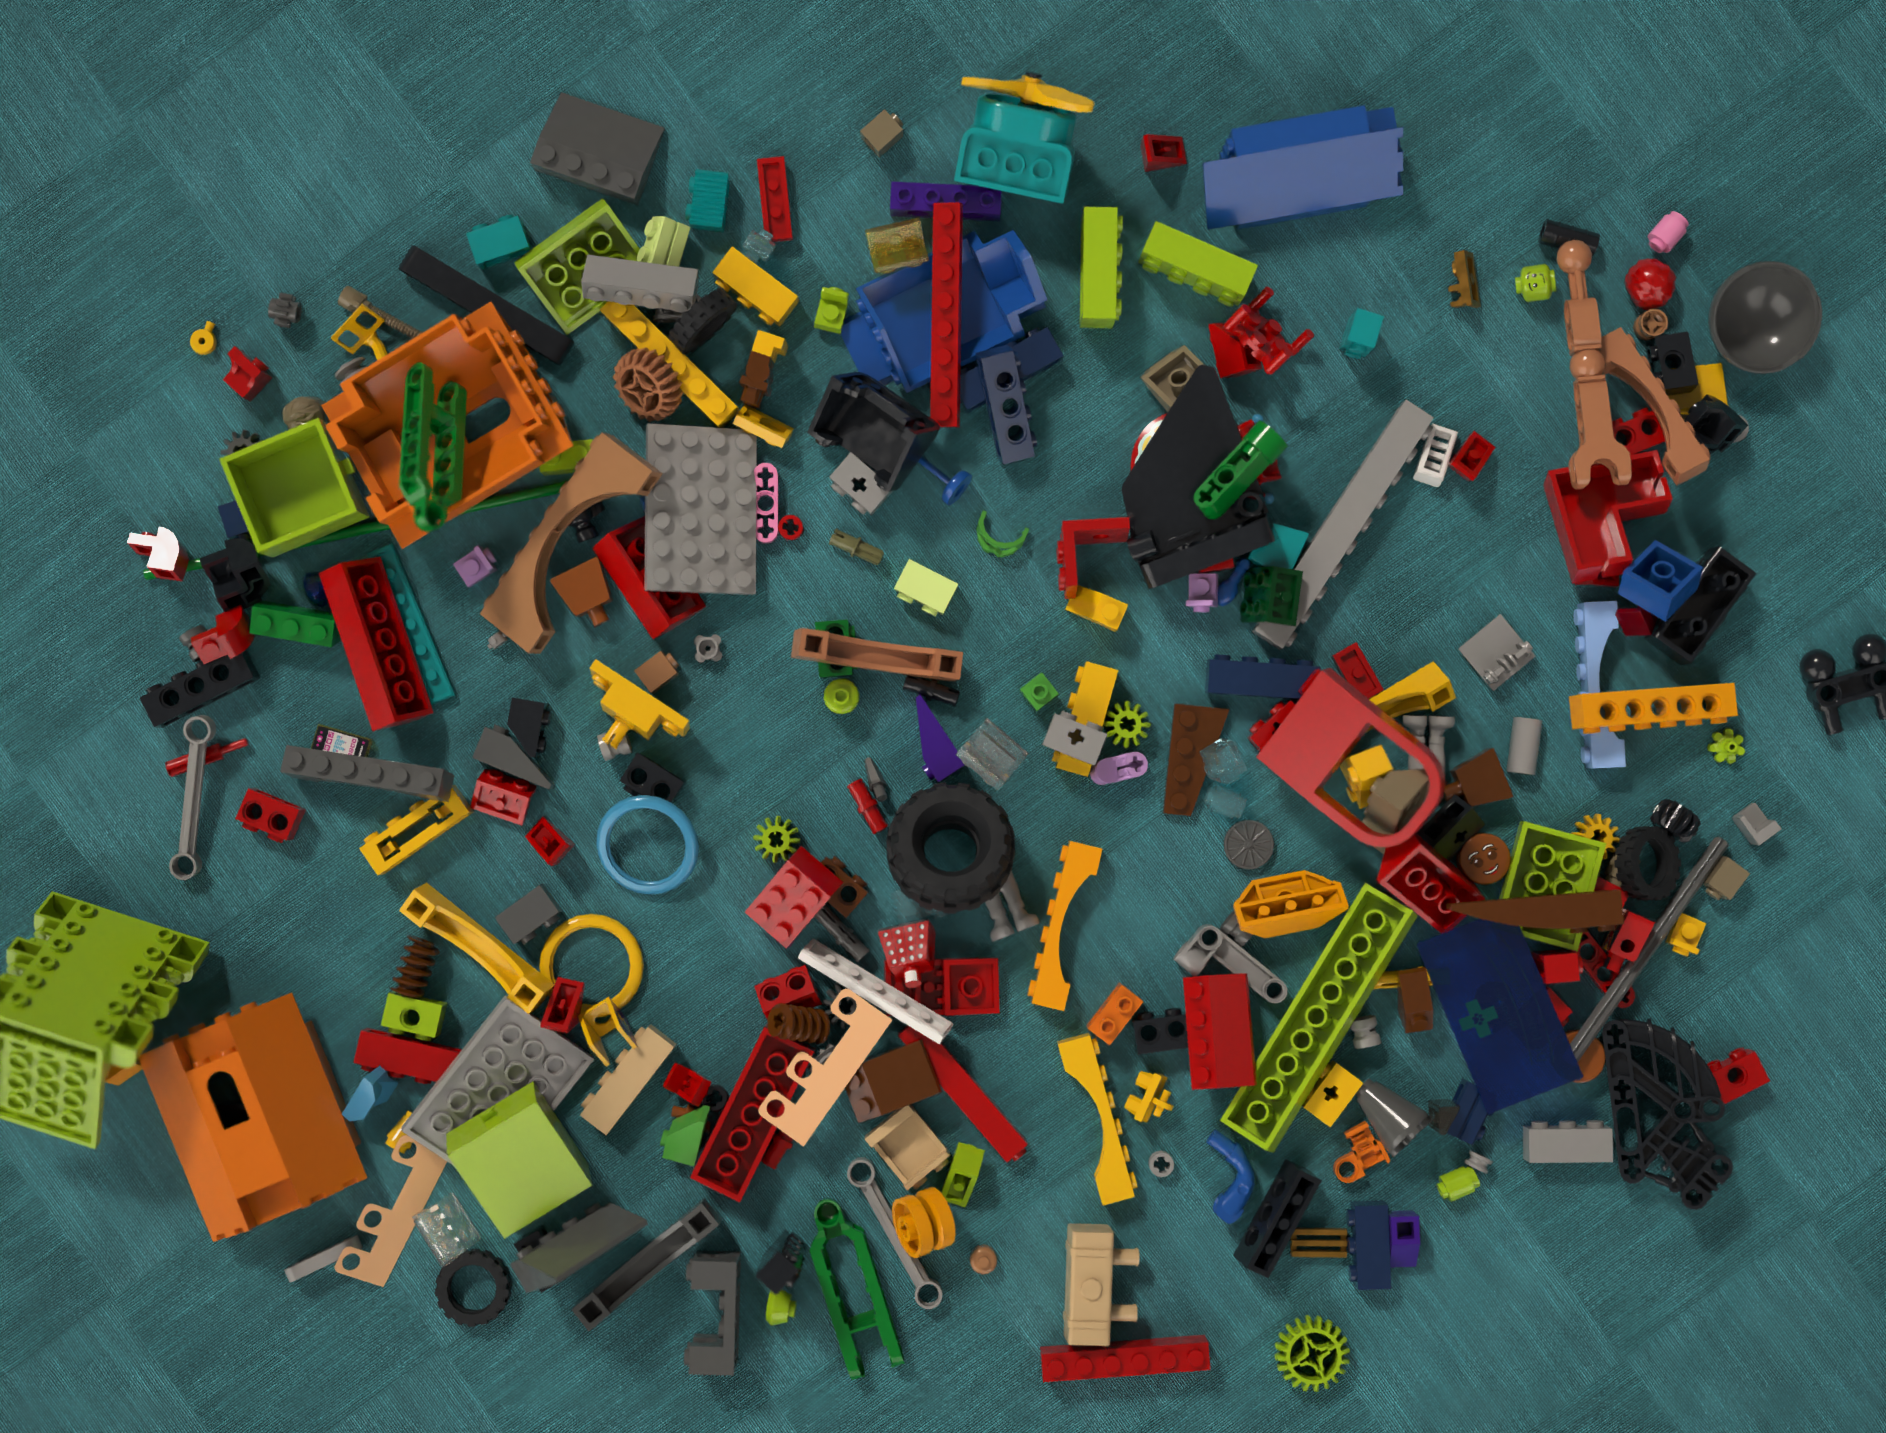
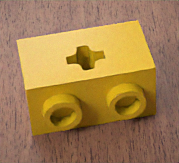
M1332 1060L1330 1064H1327L1302 1107L1331 1127L1362 1086L1363 1082ZM1326 1087L1332 1088L1333 1092H1335L1332 1097L1326 1096L1324 1092Z

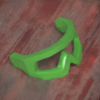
M982 511L976 530L977 540L986 553H994L996 557H1006L1014 554L1022 547L1029 528L1025 527L1024 531H1022V536L1014 542H997L985 531L983 521L986 519L987 511Z

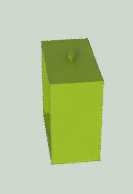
M320 418L306 422L219 459L256 550L260 554L273 558L370 517L352 475L356 471L350 457L345 458L343 451L338 450L325 427L328 423Z
M534 1081L446 1133L447 1156L504 1239L592 1186L588 1162Z

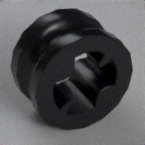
M710 1085L708 1093L702 1102L704 1105L710 1106V1110L717 1111L726 1104L728 1093L721 1085ZM714 1090L720 1092L718 1096L722 1095V1100H718L716 1105L711 1104L712 1099L708 1100L707 1095H711Z

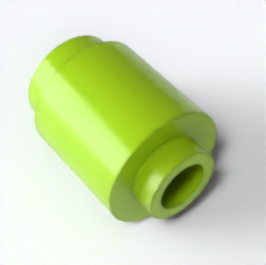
M1461 1166L1439 1176L1440 1183L1436 1184L1442 1199L1448 1198L1450 1202L1475 1192V1188L1480 1186L1479 1179L1471 1166L1466 1168Z

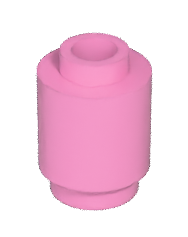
M1672 211L1669 215L1666 214L1648 234L1649 246L1658 253H1669L1687 232L1686 228L1689 226L1687 219L1675 211Z

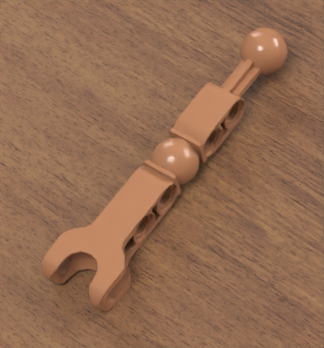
M1571 240L1560 246L1556 260L1559 268L1568 274L1571 300H1566L1564 303V318L1569 354L1572 356L1569 369L1572 376L1576 379L1573 382L1579 434V448L1568 462L1571 485L1574 489H1584L1590 481L1591 465L1595 463L1603 464L1609 469L1612 481L1616 485H1628L1632 475L1630 453L1624 445L1617 442L1614 438L1606 376L1603 375L1605 360L1599 352L1602 349L1598 306L1595 297L1588 298L1585 271L1592 262V252L1590 247L1583 241Z

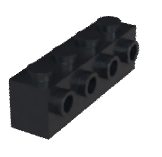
M784 1230L763 1254L755 1277L775 1295L785 1285L790 1288L800 1277L799 1273L802 1271V1262L805 1260L803 1257L805 1252L804 1241L796 1233L791 1232L789 1234Z

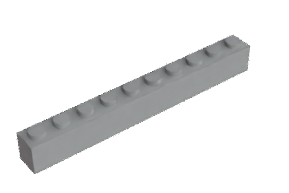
M1408 400L1400 404L1293 568V570L1303 571L1296 626L1262 622L1256 624L1252 630L1254 634L1278 650L1283 649L1284 646L1290 647L1297 636L1294 630L1299 623L1304 625L1313 611L1309 609L1314 600L1318 602L1321 600L1328 589L1324 586L1329 577L1334 579L1343 566L1339 563L1344 554L1349 556L1358 542L1354 540L1359 531L1364 533L1373 519L1369 517L1374 508L1379 510L1388 496L1384 493L1389 485L1394 487L1403 473L1399 470L1405 462L1409 464L1418 452L1414 448L1420 439L1424 441L1430 434L1433 427L1429 424L1434 417Z

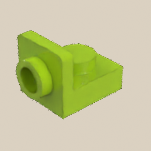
M822 287L814 328L841 334L848 308L849 293L837 287Z

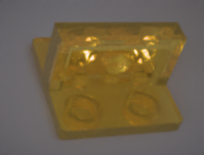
M919 217L865 230L875 273H891L897 268L905 266L917 267L922 265L923 262L929 261Z

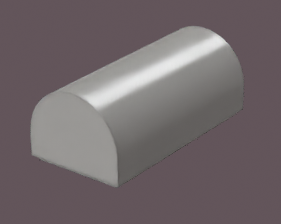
M1513 717L1506 772L1536 775L1542 720Z

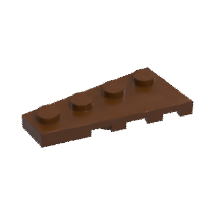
M1174 704L1163 813L1192 815L1230 709Z

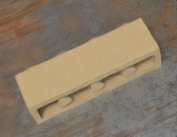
M652 1024L646 1029L641 1026L634 1035L638 1047L635 1049L631 1048L629 1051L624 1049L614 1061L618 1066L613 1073L607 1071L598 1082L601 1088L596 1095L590 1093L581 1104L584 1110L580 1116L605 1135L611 1131L677 1045Z

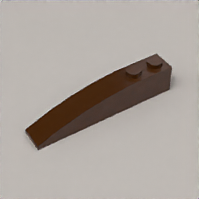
M1614 889L1446 903V909L1474 918L1514 926L1570 929V933H1586L1587 927L1598 926V931L1616 930L1615 925L1624 924L1621 890Z

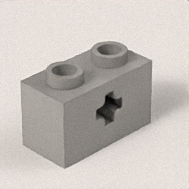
M852 452L829 476L833 482L830 487L843 497L847 494L854 501L851 505L863 515L868 512L872 516L893 492L879 488L874 479L875 472ZM855 480L859 483L863 480L865 481L864 486L866 490L864 492L860 489L857 492L854 491L855 486L853 483Z
M1061 711L1060 715L1054 714L1042 745L1095 766L1107 734L1102 732L1103 727L1090 721L1087 722L1086 726L1076 722L1077 716L1065 711ZM1078 729L1080 731L1079 736L1083 737V740L1073 745L1071 744V738L1068 737V733H1073Z

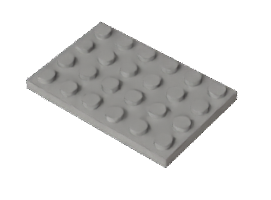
M664 424L646 425V461L663 474L649 495L645 496V591L736 595L756 594V481L754 476V469L756 468V435L746 433L743 429Z
M505 995L402 1125L401 1131L453 1165L447 1156L446 1133L533 1081L554 1111L593 1062L594 1057L558 1031L541 1028L542 1020L532 1013L528 1014Z

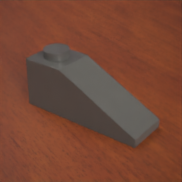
M494 724L493 729L490 727L484 728L472 758L544 788L554 789L555 783L532 757H529L516 738L508 735L510 730Z

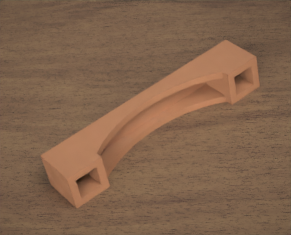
M1621 327L1602 336V349L1599 352L1605 360L1603 375L1609 373L1630 385L1653 410L1661 425L1667 451L1664 454L1662 465L1676 486L1706 471L1710 461V453L1704 444H1699L1695 438V431L1688 421L1685 422L1681 417L1678 404L1673 399L1670 400L1666 395L1663 382L1660 378L1654 377L1650 371L1651 367L1647 358L1640 356L1636 350L1633 337L1630 334L1626 335Z
M800 628L794 630L791 658L944 681L960 680L963 652L876 642L837 635L826 631Z

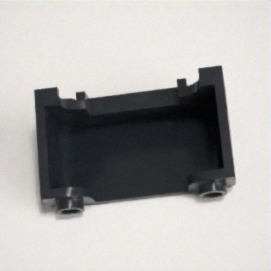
M851 372L831 377L807 433L814 437L816 443L823 447L841 445L849 452H852L856 457L876 470L874 479L877 482V486L882 490L890 492L900 488L935 440L940 426L936 421L871 376L861 372Z

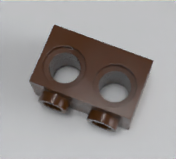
M835 855L832 859L826 856L821 863L826 868L833 869L836 876L843 881V884L827 902L847 918L869 892L865 889L868 884L856 873L853 877L844 870L847 866ZM845 886H852L856 889L857 897L855 900L846 901L842 898L841 891Z

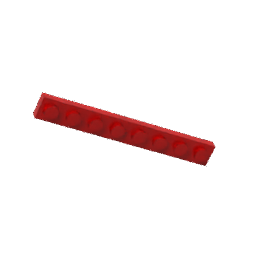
M961 202L933 203L930 418L936 421L940 427H960L963 204Z

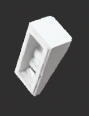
M1432 423L1433 429L1426 438L1413 479L1439 487L1444 479L1458 432ZM1436 436L1448 440V444L1433 440V438ZM1430 447H1433V448H1436V449L1445 451V453L1442 454V453H1439V452L1430 450ZM1427 457L1441 462V465L1427 461Z

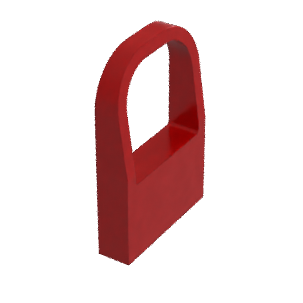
M1331 668L1321 670L1256 756L1300 795L1353 837L1375 847L1394 846L1415 835L1440 804L1445 789L1444 771L1436 755ZM1371 725L1416 758L1423 765L1429 777V793L1425 802L1401 831L1393 834H1382L1370 829L1323 789Z

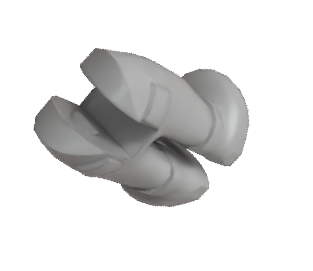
M1403 715V724L1409 728L1414 737L1424 744L1427 716ZM1428 716L1429 749L1440 761L1445 775V737L1442 736L1446 729L1454 726L1455 717ZM1408 754V770L1425 769L1416 758Z
M1011 871L1007 882L1002 886L999 893H1003L1008 909L1013 915L1017 932L1039 924L1040 921L1037 915L1029 914L1023 908L1025 904L1021 899L1017 882ZM999 893L992 900L985 902L990 911L991 919L995 920L994 928L990 932L992 942L1015 933L1006 916L1007 912L1005 907H1003Z

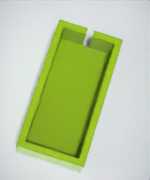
M1084 207L1081 217L1080 328H1113L1115 321H1119V316H1121V299H1116V293H1119L1122 286V271H1117V266H1120V260H1122V243H1117V239H1120V233H1122L1123 217L1118 216V207Z
M1157 221L1154 223L1138 263L1143 265L1142 268L1153 274H1157L1158 271L1168 275L1167 279L1179 285H1182L1183 282L1193 286V291L1207 296L1209 293L1219 297L1218 301L1230 307H1233L1234 304L1239 306L1258 267L1257 264Z

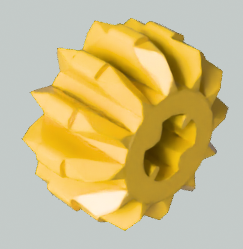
M1595 814L1592 819L1590 815H1585L1583 817L1584 824L1581 822L1575 823L1576 828L1580 831L1572 832L1571 834L1591 839L1594 837V832L1599 833L1600 837L1596 840L1607 843L1602 858L1607 859V851L1611 853L1616 851L1615 847L1611 844L1612 842H1619L1620 838L1613 837L1612 834L1616 833L1619 829L1617 826L1609 827L1612 821L1611 818L1602 820L1601 814Z

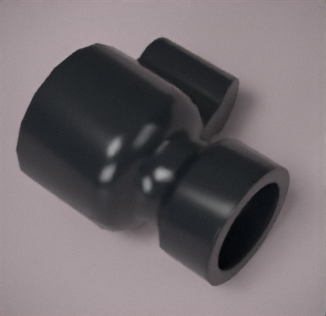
M602 501L584 510L569 524L570 527L576 529L575 536L578 544L599 536L596 527L591 525V520L605 510Z

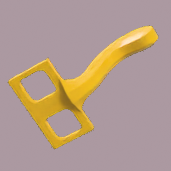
M363 303L331 336V340L352 355L362 345L373 349L377 361L388 354L376 332L384 322V319ZM364 311L377 319L370 328H365L356 321V318ZM345 330H349L359 337V340L352 347L347 346L338 339Z

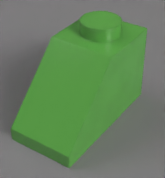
M704 1105L672 1121L669 1130L664 1129L660 1146L664 1147L662 1158L695 1166L710 1106Z

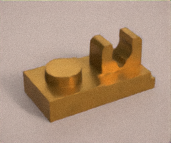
M1465 250L1454 252L1455 260L1452 261V270L1457 280H1459V284L1449 286L1448 292L1454 293L1458 291L1461 293V297L1457 301L1450 302V306L1454 308L1465 306L1479 308L1481 304L1474 255Z

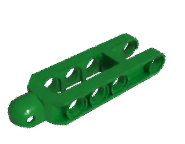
M418 362L409 369L405 380L399 488L408 504L414 507L413 516L416 526L423 532H433L445 524L447 508L462 499L467 390L456 382L448 381L439 391L437 405L434 404L435 385L433 384V370L424 363ZM432 434L435 435L433 487L427 478L428 461L431 459V455H429V437Z
M822 1199L818 1202L814 1211L818 1232L811 1244L810 1253L851 1380L865 1376V1369L853 1333L878 1326L883 1345L887 1347L891 1368L905 1364L903 1351L864 1228L845 1219L842 1208L835 1199ZM842 1235L848 1236L854 1243L858 1266H861L865 1278L866 1292L870 1294L874 1307L872 1310L850 1317L847 1315L826 1249L829 1239Z

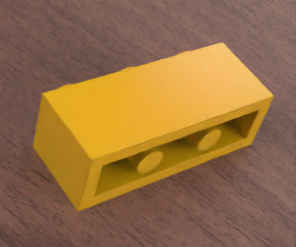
M733 246L712 272L714 278L717 279L714 283L719 288H723L727 293L729 290L733 291L738 295L736 300L747 309L754 307L760 312L758 317L770 326L775 323L780 327L799 303V298L795 293Z

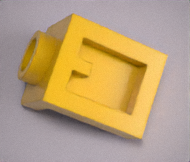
M1682 913L1671 928L1665 942L1673 945L1672 951L1688 957L1689 953L1698 955L1700 949L1696 947L1706 923Z

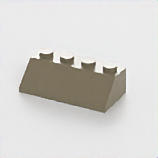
M1426 770L1390 771L1384 779L1379 777L1370 789L1373 793L1367 800L1369 805L1363 813L1366 816L1362 822L1370 829L1382 834H1393L1401 831L1426 800L1430 786ZM1373 846L1382 854H1384L1386 847Z

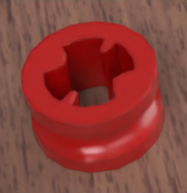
M786 515L779 521L778 529L783 538L791 541L798 539L802 535L803 524L797 516ZM793 520L794 524L799 526L797 532L794 530V535H788V531L783 529L784 524L788 525L787 521Z

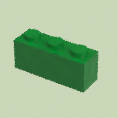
M263 600L252 606L249 632L251 634L326 647H333L341 641L332 612Z

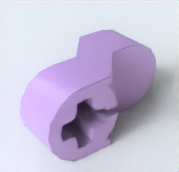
M1139 752L1105 758L1097 761L1095 766L1091 765L1090 777L1098 785L1133 779L1147 771L1148 762L1146 757Z

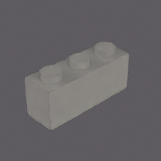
M1569 1120L1559 1121V1125H1548L1547 1121H1531V1125L1523 1126V1159L1529 1163L1613 1162V1129L1604 1125V1121L1588 1120L1586 1125H1576V1121Z

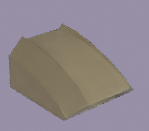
M1183 345L1147 369L1140 378L1168 412L1199 365H1203V363Z

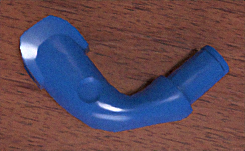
M1215 1129L1208 1137L1206 1143L1225 1156V1160L1237 1170V1175L1224 1194L1220 1193L1214 1201L1213 1211L1223 1221L1231 1224L1237 1221L1244 1212V1207L1255 1185V1174L1242 1145L1239 1142L1234 1143Z

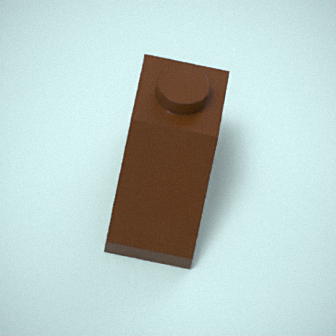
M1425 967L1398 971V1013L1405 1034L1433 1029V1006Z

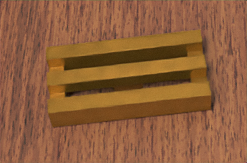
M1296 1227L1290 1238L1291 1257L1347 1258V1229ZM1297 1235H1340V1240L1297 1239ZM1297 1246H1340V1250L1297 1249Z

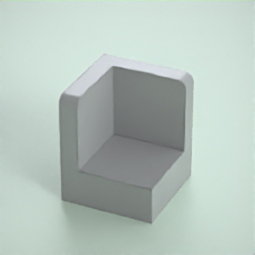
M1756 803L1749 804L1731 818L1751 845H1761L1781 830L1776 820H1768Z

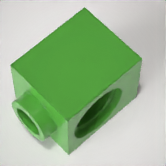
M1042 672L1019 689L1035 711H1038L1059 694Z

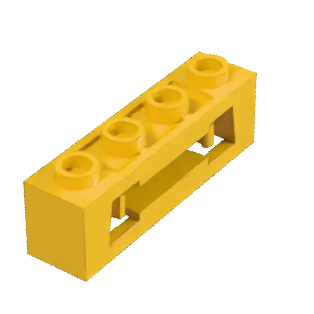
M452 785L449 802H443L444 805L440 808L433 810L443 801L429 799L424 802L422 799L409 808L411 813L403 818L400 815L393 818L386 824L388 828L380 834L378 831H375L363 840L366 844L359 849L378 876L386 874L474 812L456 785ZM433 812H435L439 819H444L448 814L453 813L445 821L435 822L400 847L395 840L383 846V843L391 837H399ZM400 849V852H398L393 857L389 858V855Z

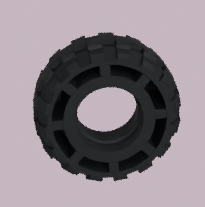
M946 782L933 784V787L929 789H920L912 794L911 798L904 804L902 803L895 812L887 835L888 865L892 877L901 891L909 899L911 898L919 903L920 907L930 911L932 909L944 911L943 914H956L957 911L968 910L969 912L979 908L984 902L992 900L999 893L1005 882H1007L1015 857L1013 826H1011L1008 814L1003 807L999 806L992 799V796L985 791L970 788L969 784L959 782L958 785H946ZM942 830H959L967 834L975 842L977 847L976 858L971 865L959 871L938 869L925 857L924 847L928 838Z

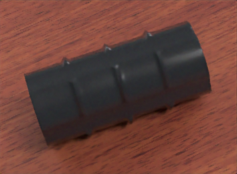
M1546 219L1542 225L1538 243L1559 249L1565 242L1580 240L1590 247L1593 257L1598 247L1600 234L1574 227V225L1570 226Z

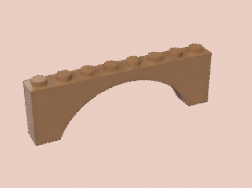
M601 432L600 435L592 440L590 444L591 449L585 458H582L576 464L575 473L569 481L562 485L559 491L560 495L546 509L544 519L539 526L531 531L529 535L530 540L515 555L513 565L509 571L501 576L499 586L484 602V608L480 615L527 653L541 654L556 632L547 609L546 575L552 552L568 525L584 510L602 500L621 495L648 496L663 474L614 435Z

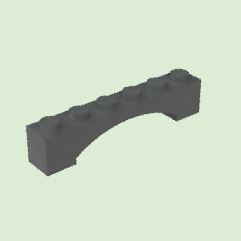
M286 745L280 770L281 773L295 779L365 786L443 802H449L454 775L445 769Z
M703 1198L577 1301L571 1310L586 1329L590 1331L654 1275L714 1230L720 1224L722 1218L707 1199Z

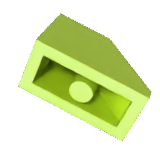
M958 1142L941 1191L947 1202L966 1207L978 1178L985 1150Z

